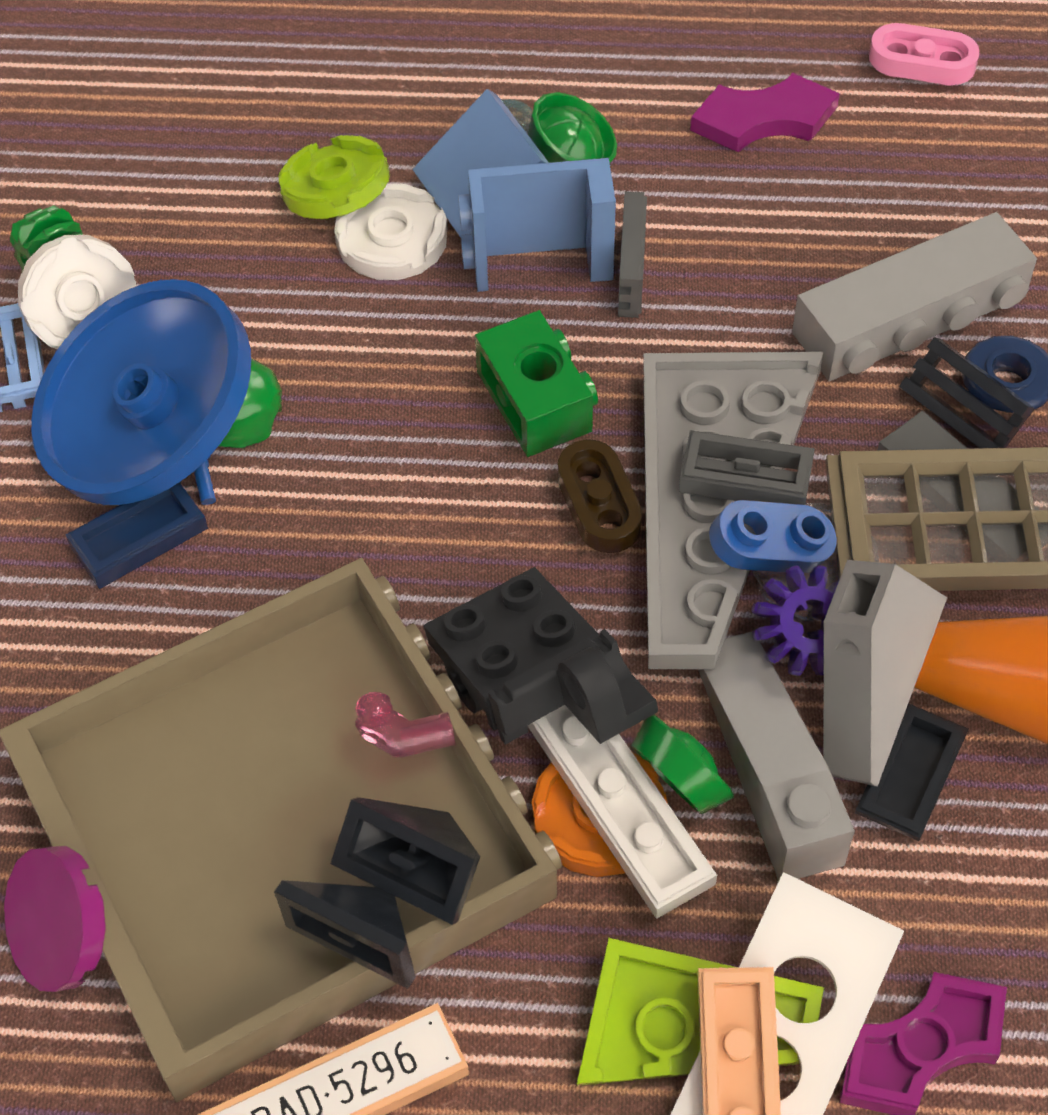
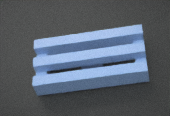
M18 303L0 307V327L9 381L8 386L0 387V412H3L2 404L12 402L14 409L26 407L25 399L36 396L41 378L45 372L40 338L27 326ZM16 318L22 319L31 381L22 382L13 319Z

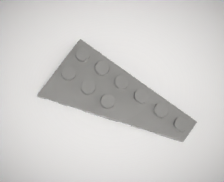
M824 352L643 353L648 669H715L750 571L737 569L723 562L714 552L709 539V530L712 522L734 500L679 492V478L690 430L794 445L822 368ZM698 455V457H701V458H708V459H714V460L735 462V460H728V459H721V458H715V457H708V456ZM760 464V466H762V467L782 469V470H785V469H786V468H782V467H776V466H769V465H762V464ZM744 524L745 528L750 533L755 534L754 530L749 525Z

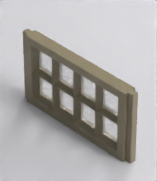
M1048 447L840 451L839 455L826 456L825 465L832 525L837 537L835 551L839 579L847 560L896 564L936 591L1048 589Z

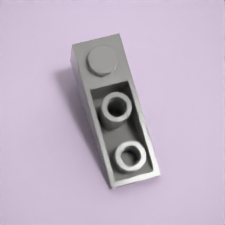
M847 560L824 620L823 758L833 777L877 787L947 600L946 596L896 564Z

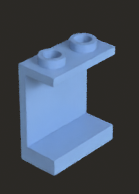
M609 158L468 170L469 194L458 195L461 231L471 230L472 234L461 235L464 269H475L477 292L489 291L487 256L586 248L591 282L613 280L616 199Z

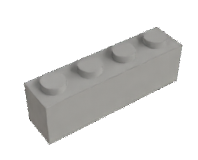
M995 212L797 296L792 334L806 352H824L821 372L829 382L848 373H861L878 360L899 351L908 352L914 350L925 340L950 329L960 330L969 325L975 318L998 308L1008 309L1013 307L1026 297L1037 257L999 213Z

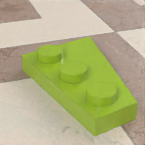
M609 938L577 1086L689 1075L700 1052L697 971L699 968L738 967ZM774 976L775 1007L787 1019L797 1023H813L818 1021L824 987ZM777 1037L778 1066L800 1064L794 1049L785 1040Z

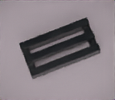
M933 337L927 346L930 350L924 358L919 357L913 366L916 370L910 378L905 377L899 387L980 449L1006 448L1035 408L942 339ZM941 359H944L1014 411L1009 420H1006L939 370L937 365ZM927 379H930L999 431L996 438H992L923 386Z

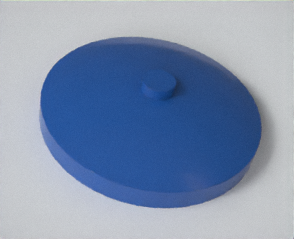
M176 279L153 281L135 286L109 299L86 316L55 352L41 378L33 404L31 419L33 445L36 455L48 475L69 492L83 500L101 505H123L156 496L170 489L194 472L223 441L235 422L247 393L251 375V347L247 332L239 317L217 294L198 283Z

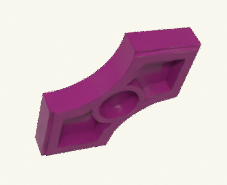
M792 73L779 84L759 90H738L719 84L691 116L690 131L736 152H740L751 142L771 136H792L809 141L814 138L838 108L840 93L795 73Z
M934 972L926 996L910 1013L892 1022L862 1025L844 1067L839 1103L891 1115H915L925 1088L941 1073L953 1067L969 1063L996 1064L1000 1056L1007 987Z

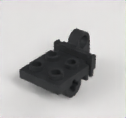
M535 567L423 625L428 644L443 660L447 674L462 702L474 714L484 709L489 726L493 731L498 729L500 739L505 745L528 733L527 725L564 705L599 744L659 712L656 699L627 668L619 651L617 641L605 629L598 634Z

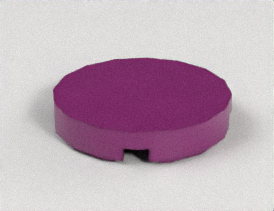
M68 846L29 849L16 861L7 882L4 915L6 936L11 954L24 979L39 991L56 992L78 988L85 982V979L82 978L84 973L95 970L103 951L106 932L104 901L98 885H88L81 871L90 869L89 865L80 854Z

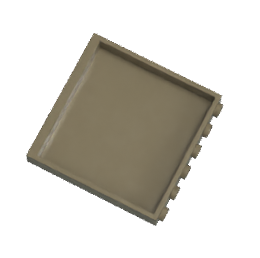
M363 558L353 561L0 729V737L52 846H68L80 854L89 865L90 869L81 871L88 885H98L104 901L106 932L103 953L176 1103L397 984L286 927L274 893L282 880L375 887L330 864L351 799L362 797L449 812L481 856L459 921L453 925L395 897L415 974L557 898V870L562 868V862L556 847L543 830L534 834L523 816L527 813V806L518 786L510 776L503 779L499 778L490 761L494 760V755L484 732L476 723L469 727L466 725L458 712L462 705L452 681L445 673L437 676L434 674L426 661L430 658V652L421 632L414 623L406 627L396 613L400 610V606L391 584L383 575L375 579Z

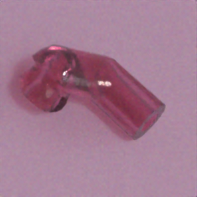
M381 692L365 694L356 703L355 711L358 718L355 720V726L361 737L393 757L403 758L456 745L448 712L410 721L393 710L390 697Z

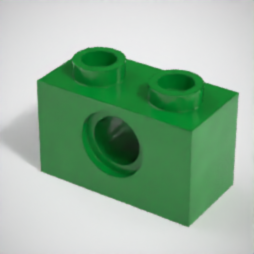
M540 310L475 334L477 373L527 458L592 432L593 406L598 404L595 385L586 371L578 372L571 361L570 347L563 332L560 329L552 330Z

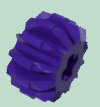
M819 565L813 568L809 575L808 583L799 566L788 568L786 570L788 589L775 579L768 580L763 586L766 593L776 604L756 602L752 606V613L760 617L770 618V626L759 627L752 631L753 639L760 641L774 637L777 641L765 655V658L770 663L780 661L790 652L788 661V673L790 675L800 676L806 668L808 659L815 674L818 676L824 675V620L839 580H837L826 589L828 573L827 568ZM807 604L813 606L811 611L812 617L821 620L820 630L807 633L809 639L803 636V625L794 621V613L808 609Z

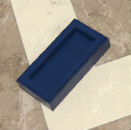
M179 482L156 496L130 504L119 505L67 533L66 538L74 554L96 586L101 589L207 530L208 525L204 514Z

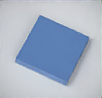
M486 89L412 170L429 194L434 197V201L441 209L442 207L446 218L461 238V235L472 234L471 230L461 231L458 195L469 194L468 170L549 162L499 96Z

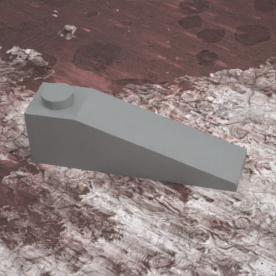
M752 632L725 638L715 669H698L777 879L778 881L780 880L783 872L799 879L843 867L847 860L855 830L829 767L772 663L765 658L766 652L760 641H755Z

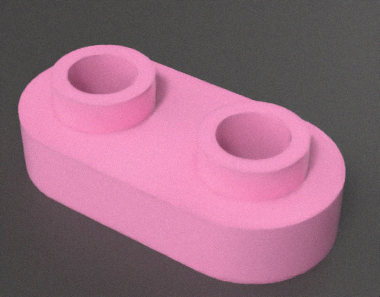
M901 23L887 24L878 28L872 36L869 60L872 66L887 76L942 85H958L970 80L975 73L979 57L978 45L965 34Z

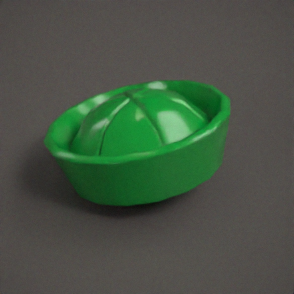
M560 92L544 94L534 103L528 136L549 163L609 158L610 163L616 157L618 144L613 128L605 117L590 103L574 95Z
M656 715L643 720L632 742V748L643 760L649 762L656 773L693 809L702 815L734 798L732 790L718 775L713 756L697 739L685 731L673 727L670 728Z

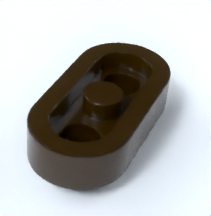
M586 439L568 445L558 459V484L582 540L592 549L603 553H617L628 549L637 541L640 535L642 511L618 455L609 445L598 440ZM584 476H593L596 479H593L590 482H586L581 480L580 478ZM610 523L615 524L618 527L608 529L603 528L601 526Z

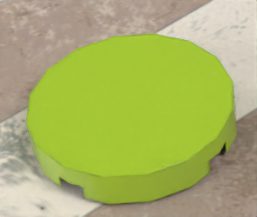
M341 135L330 138L331 146L319 149L317 143L310 144L291 156L279 172L278 180L283 201L289 210L304 218L327 219L347 215L365 207L377 198L389 182L390 169L382 148L377 142L362 136Z

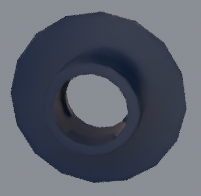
M1012 335L993 336L978 342L966 354V358L1035 409L1043 406L1048 401V354L1043 348L1032 341ZM999 371L1012 372L1021 377L1023 381L1019 383L1005 382L998 378L995 373ZM962 374L964 385L970 393L992 409L1014 413V411Z

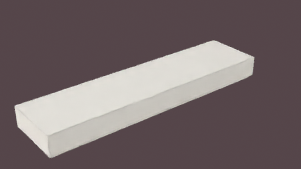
M566 705L527 725L656 919L716 885L717 874L620 734L599 744Z

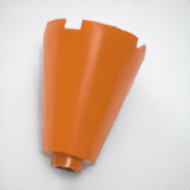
M1048 616L938 622L914 688L1048 744Z

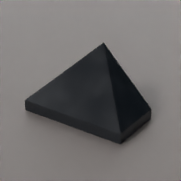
M356 797L350 801L330 864L453 925L459 921L481 856L449 812Z
M282 880L275 889L274 893L286 927L407 989L410 987L416 976L395 896L377 887Z

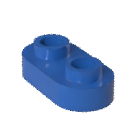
M748 500L734 501L728 504L714 519L709 530L710 543L716 555L729 566L742 570L786 572L790 567L799 566L803 573H810L814 567L821 566L834 553L837 544L836 532L830 520L816 508L801 504ZM744 524L749 525L754 530L755 534L750 533L745 528Z

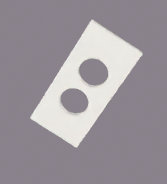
M784 872L739 968L774 967L775 972L782 963L790 959L808 958L820 963L830 973L835 985V1000L831 1010L824 1018L813 1023H797L784 1017L776 1008L777 1037L785 1040L794 1049L800 1062L799 1082L794 1091L787 1098L780 1101L781 1115H823L904 930ZM701 1051L671 1115H703Z

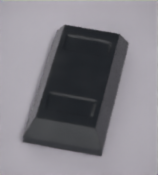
M908 703L878 787L867 784L855 814L920 841L969 728Z

